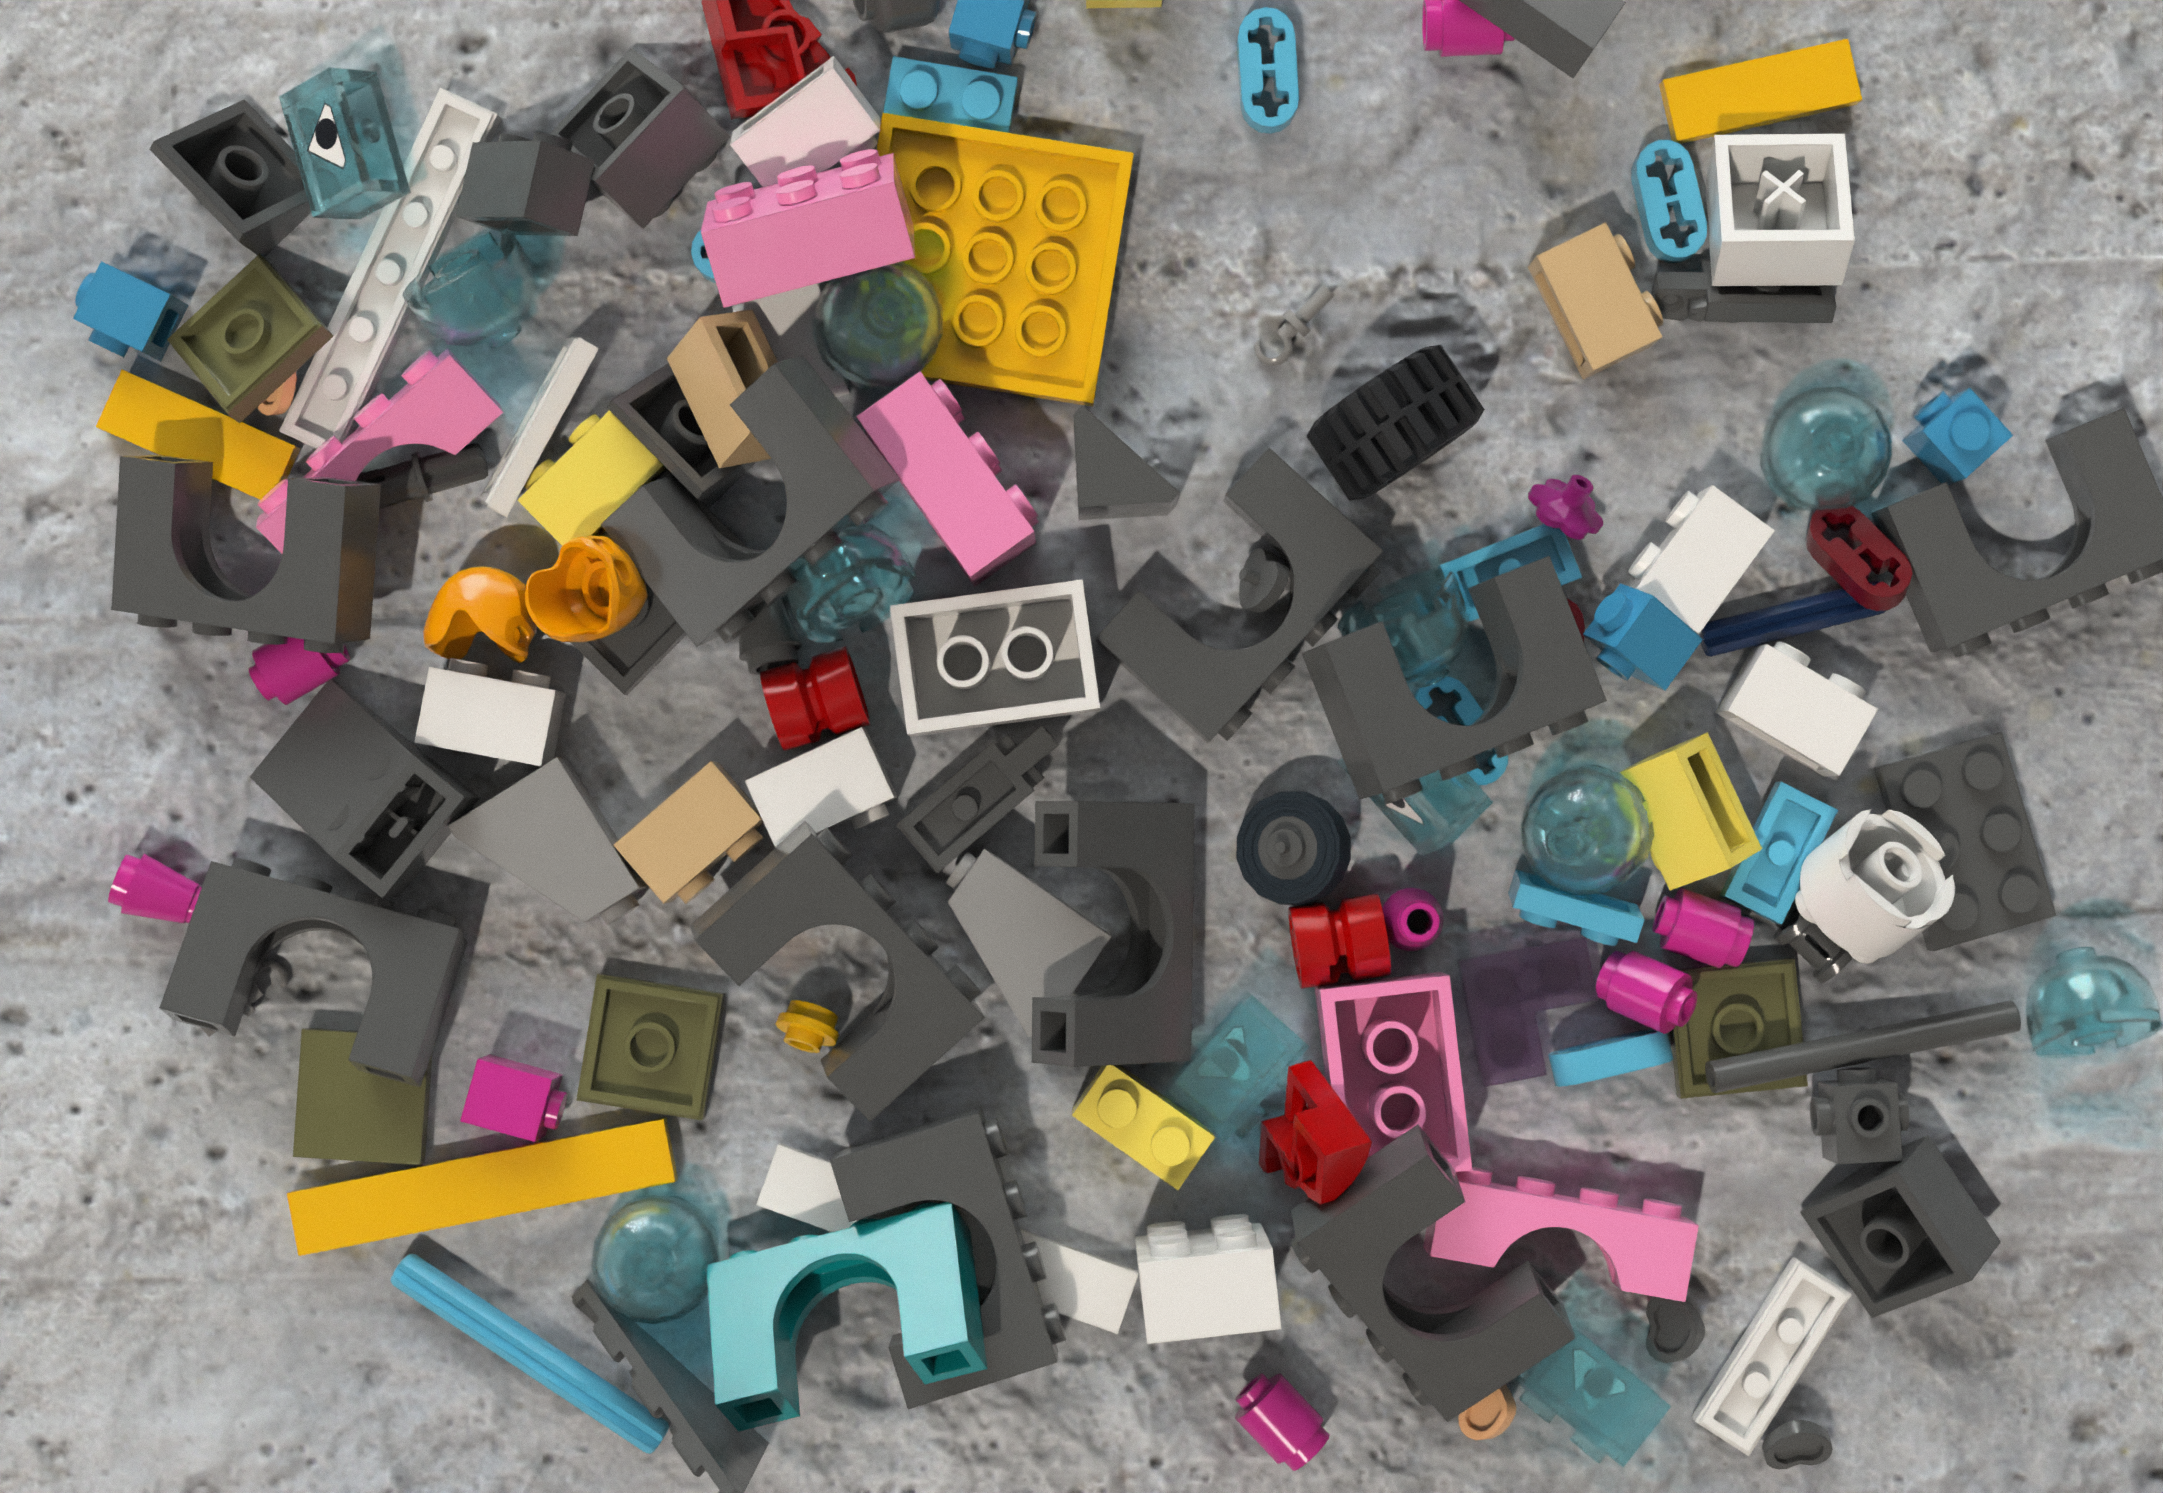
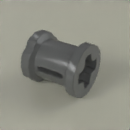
M1798 909L1783 922L1774 935V939L1780 945L1790 944L1814 968L1813 977L1820 983H1824L1834 977L1853 958L1848 951L1829 939L1817 924L1804 919Z

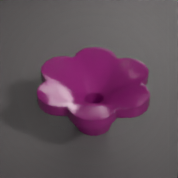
M1581 475L1571 476L1567 484L1561 480L1548 479L1544 485H1533L1528 492L1530 502L1537 507L1536 516L1549 527L1560 528L1570 538L1582 540L1586 537L1587 533L1596 534L1603 526V519L1595 511V502L1590 497L1594 489L1593 485L1587 478Z

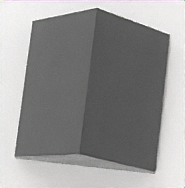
M245 99L153 141L149 149L239 243L256 255L260 253L263 257L268 255L328 197L331 188Z
M669 363L612 399L607 406L637 439L708 509L756 463L751 462L724 468L718 467Z
M1082 405L1073 415L1078 519L1091 520L1168 515L1176 507L1180 492Z

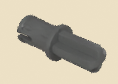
M473 443L466 445L456 455L444 451L421 458L419 452L411 454L412 460L381 469L361 472L357 481L381 484L379 509L421 497L426 502L433 500L432 493L483 480L488 476V464L481 446Z

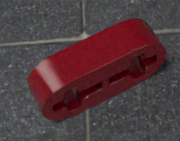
M1830 502L1819 507L1813 513L1805 538L1807 550L1813 559L1863 607L1875 611H1885L1898 606L1906 596L1913 574L1911 563L1907 557L1860 510L1851 504ZM1828 527L1834 532L1843 527L1847 529L1849 533L1846 542L1839 537L1832 539L1830 542L1824 538L1826 528ZM1871 570L1877 575L1884 574L1886 571L1890 572L1893 575L1890 586L1883 581L1874 586L1870 584L1868 579Z

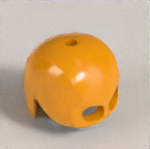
M581 536L565 543L560 549L558 560L554 566L531 574L526 583L525 591L526 607L533 622L550 638L561 642L594 641L620 631L640 613L648 597L645 581L631 557L611 538L604 536Z
M478 566L458 571L444 583L431 605L423 630L424 646L443 658L449 660L450 658L462 659L468 653L476 634L483 632L510 659L517 663L525 661L529 654L530 642L537 633V626L530 617L526 607V585L512 574L497 568Z

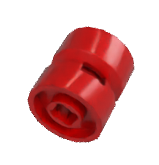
M846 646L812 656L809 668L804 670L792 662L760 672L762 689L769 714L784 751L818 742L822 729L825 728L830 729L836 735H840L871 725L856 669Z
M1378 894L1342 899L1337 910H1331L1324 902L1288 907L1292 950L1301 989L1336 984L1341 973H1348L1354 981L1391 975L1388 935Z

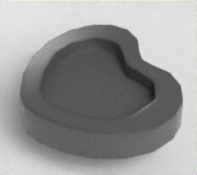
M1262 548L1255 549L1246 560L1244 568L1241 569L1239 573V599L1242 608L1255 613L1265 612L1278 601L1289 578V568L1284 564L1278 563L1276 555Z
M1660 1297L1650 1299L1646 1309V1315L1650 1324V1331L1646 1338V1348L1649 1355L1656 1361L1663 1363L1679 1362L1691 1356L1699 1348L1705 1336V1326L1697 1310L1687 1300L1682 1302Z
M1793 1420L1772 1431L1765 1438L1762 1450L1766 1464L1771 1468L1788 1469L1799 1464H1820L1831 1456L1833 1447L1828 1431L1822 1426L1806 1420Z

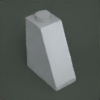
M556 757L448 825L455 838L583 922L595 921L602 917L606 925H610L640 906L634 895L648 887L613 846L619 839L568 758Z
M987 848L982 851L978 858L967 852L946 882L947 885L955 889V892L948 900V904L1025 1033L1032 1039V997L1071 996L1112 936Z

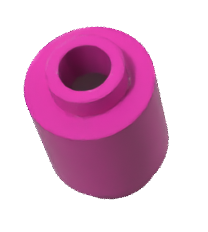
M1423 0L1422 36L1424 51L1439 50L1440 57L1501 55L1504 41L1515 40V38L1459 0Z
M288 637L287 644H263L253 650L252 656L255 665L249 667L248 671L257 689L265 699L270 701L277 697L283 704L288 705L340 674L339 667L350 661V655L346 646L344 645V652L342 653L312 652L303 649L304 639Z
M1680 888L1674 898L1663 897L1654 918L1652 931L1661 935L1660 948L1717 968H1721L1724 964L1738 967L1749 948L1754 930V920L1742 916L1741 909L1736 906Z
M1620 951L1613 952L1603 964L1596 982V995L1598 998L1606 1001L1608 1009L1663 1034L1672 1031L1676 1025L1683 1027L1691 1018L1697 1003V992L1692 990L1693 981L1689 974L1636 951H1631L1628 954Z
M1263 1373L1257 1375L1240 1391L1235 1399L1241 1406L1235 1415L1237 1422L1277 1464L1285 1462L1293 1471L1308 1463L1322 1449L1330 1437V1434L1321 1426L1323 1417L1281 1373L1276 1374L1270 1379Z

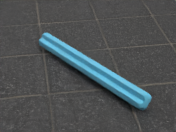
M409 1254L404 1257L394 1270L390 1280L393 1286L643 1452L653 1453L667 1434L669 1424L661 1417H653L645 1406L416 1254Z

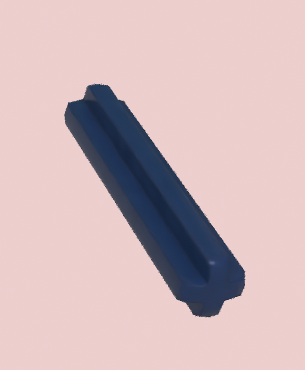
M1874 580L1870 581L1869 583L1874 586L1880 581ZM1842 588L1707 622L1699 636L1703 639L1701 646L1705 655L1712 657L1880 615L1887 610L1875 611L1867 609L1856 602Z

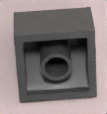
M630 48L550 133L570 140L573 143L571 152L595 160L590 183L642 229L653 218L662 215L673 203L675 195L697 172L706 169L714 161L718 150L730 138L729 134L684 86L633 48Z
M1929 1135L1903 1145V1161L1868 1163L1807 1204L1800 1211L1871 1318L1972 1281L2001 1243Z

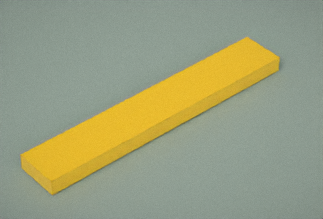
M664 1117L293 1190L287 1193L298 1256L673 1183L678 1180L667 1118Z

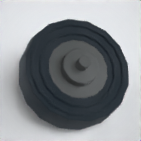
M1302 791L1278 792L1259 801L1244 817L1237 835L1236 859L1244 880L1258 895L1279 905H1306L1328 896L1343 880L1351 860V837L1343 817L1327 800Z

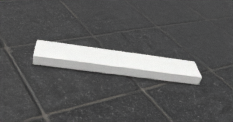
M439 89L327 329L332 333L333 337L315 353L279 432L317 449L332 436H335L342 443L357 429L359 424L353 418L369 403L456 218L472 143L492 141L502 120L497 113L445 89Z
M779 1143L756 1205L834 1232L849 1228L853 1223L862 1219L873 1218L880 1220L910 1212L920 1204L931 1202L941 1204L945 1202L940 1200L912 1202L849 1222L830 1161ZM955 1206L971 1231L977 1284L990 1288L996 1274V1256L990 1236L976 1217L967 1210ZM1020 1229L1024 1243L1028 1244L1036 1241L1042 1257L1047 1279L1038 1281L1037 1285L1044 1306L1055 1303L1058 1312L1062 1315L1118 1334L1139 1272Z

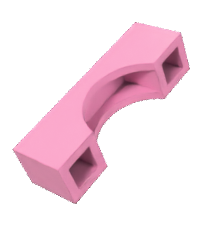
M448 348L438 357L429 350L412 363L401 375L408 384L390 400L383 393H380L356 414L353 419L360 426L342 443L335 436H332L307 458L305 462L312 469L302 478L329 477L356 481L364 467L377 455L390 448L406 444L430 445L456 455L503 413V410L496 399ZM287 479L278 483L257 504L264 512L257 518L256 528L281 554H283Z
M1472 1167L1471 1171L1456 1172L1465 1202L1426 1228L1423 1248L1430 1256L1493 1268L1506 1249L1517 1239L1529 1232L1548 1227L1573 1229L1589 1236L1597 1244L1606 1261L1610 1281L1621 1291L1686 1302L1699 1225L1687 1217H1682V1206L1677 1204L1644 1199L1642 1209L1617 1205L1618 1194L1584 1187L1580 1189L1579 1198L1554 1194L1556 1183L1524 1176L1517 1177L1515 1187L1491 1182L1493 1172Z

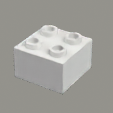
M1845 134L1714 135L1705 179L1712 286L1842 285L1855 241Z

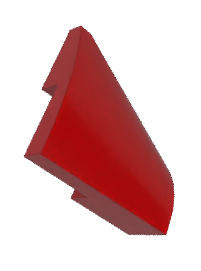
M790 0L701 1L731 120L754 116L831 58L818 42L822 34L809 18L799 15L793 9ZM849 67L846 68V73L857 86L855 74Z
M1312 1060L1288 1066L1284 1115L1261 1121L1258 1165L1267 1174L1281 1169L1284 1170L1286 1185L1294 1190L1302 1188L1308 1198L1321 1205L1336 1200L1353 1183L1367 1161L1372 1141Z

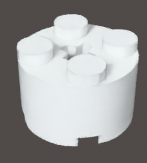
M1872 809L1861 811L1816 847L1802 864L1800 872L1801 890L1795 896L1796 907L1804 919L1817 924L1829 939L1848 951L1855 960L1865 964L1873 963L1878 958L1893 954L1944 916L1952 906L1955 896L1953 875L1945 880L1943 870L1938 862L1946 855L1937 840L1913 818L1889 809L1882 815L1870 814Z

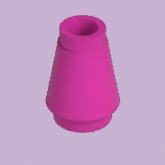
M127 854L122 860L112 883L108 902L122 907L121 914L185 924L191 920L202 887L147 854H144L141 859Z
M1419 888L1401 889L1392 894L1382 907L1388 941L1401 950L1419 951L1425 949L1437 940L1442 931L1444 923L1442 908L1437 899L1425 890ZM1415 909L1424 910L1429 920L1423 923L1426 929L1420 933H1413L1407 926L1408 915Z

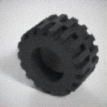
M1442 345L1429 346L1410 354L1330 408L1313 423L1307 438L1348 500H1360L1386 487L1463 435L1477 424L1485 409Z

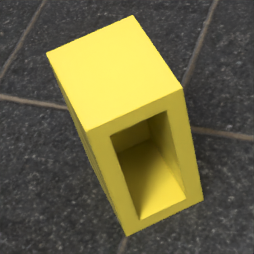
M610 410L601 419L596 414H593L584 420L568 439L573 446L556 463L551 459H547L531 472L524 485L527 491L517 500L562 546L573 538L601 536L605 532L601 524L640 487L655 481L666 469Z
M1708 732L1650 755L1616 774L1623 789L1626 805L1634 813L1650 847L1653 863L1661 871L1670 891L1731 869L1762 849Z
M1121 1065L1101 1066L1072 1108V1116L1176 1190L1180 1189L1215 1139L1212 1129Z

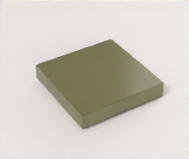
M259 253L167 340L225 412L240 424L321 349L333 335L276 268Z
M1785 958L1741 963L1738 967L1724 964L1721 968L1704 966L1678 969L1692 977V990L1697 992L1696 1007L1689 1021L1683 1027L1676 1025L1670 1031L1674 1057L1676 1096L1678 1098L1808 1086L1807 1075L1713 1093L1709 1088L1705 1073L1707 1061L1803 1042L1795 959Z
M597 974L576 1100L704 1120L725 993L610 974Z
M320 1028L302 1029L293 1157L411 1165L425 1163L432 1053L421 1087H416L358 1071L348 1060L358 1031Z

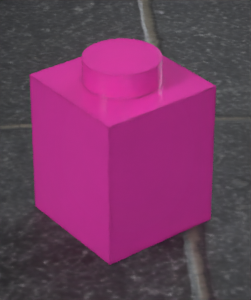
M491 1054L478 1058L460 1122L536 1142L546 1136L548 1128L557 1130L561 1122L567 1101V1093L559 1091L563 1074Z

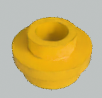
M790 1001L787 1011L779 1013L775 1023L777 1028L785 1033L783 1039L785 1043L810 1053H819L822 1046H835L839 1037L838 1031L835 1030L838 1016L822 1006L806 1001Z

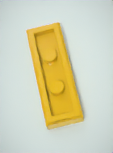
M1848 38L1663 79L1659 84L1671 140L1680 144L1714 137V135H1724L1850 107L1862 101Z
M123 369L120 371L96 425L101 430L158 455L213 462L212 479L260 500L278 483L288 478L301 449L243 422L239 424L227 415Z

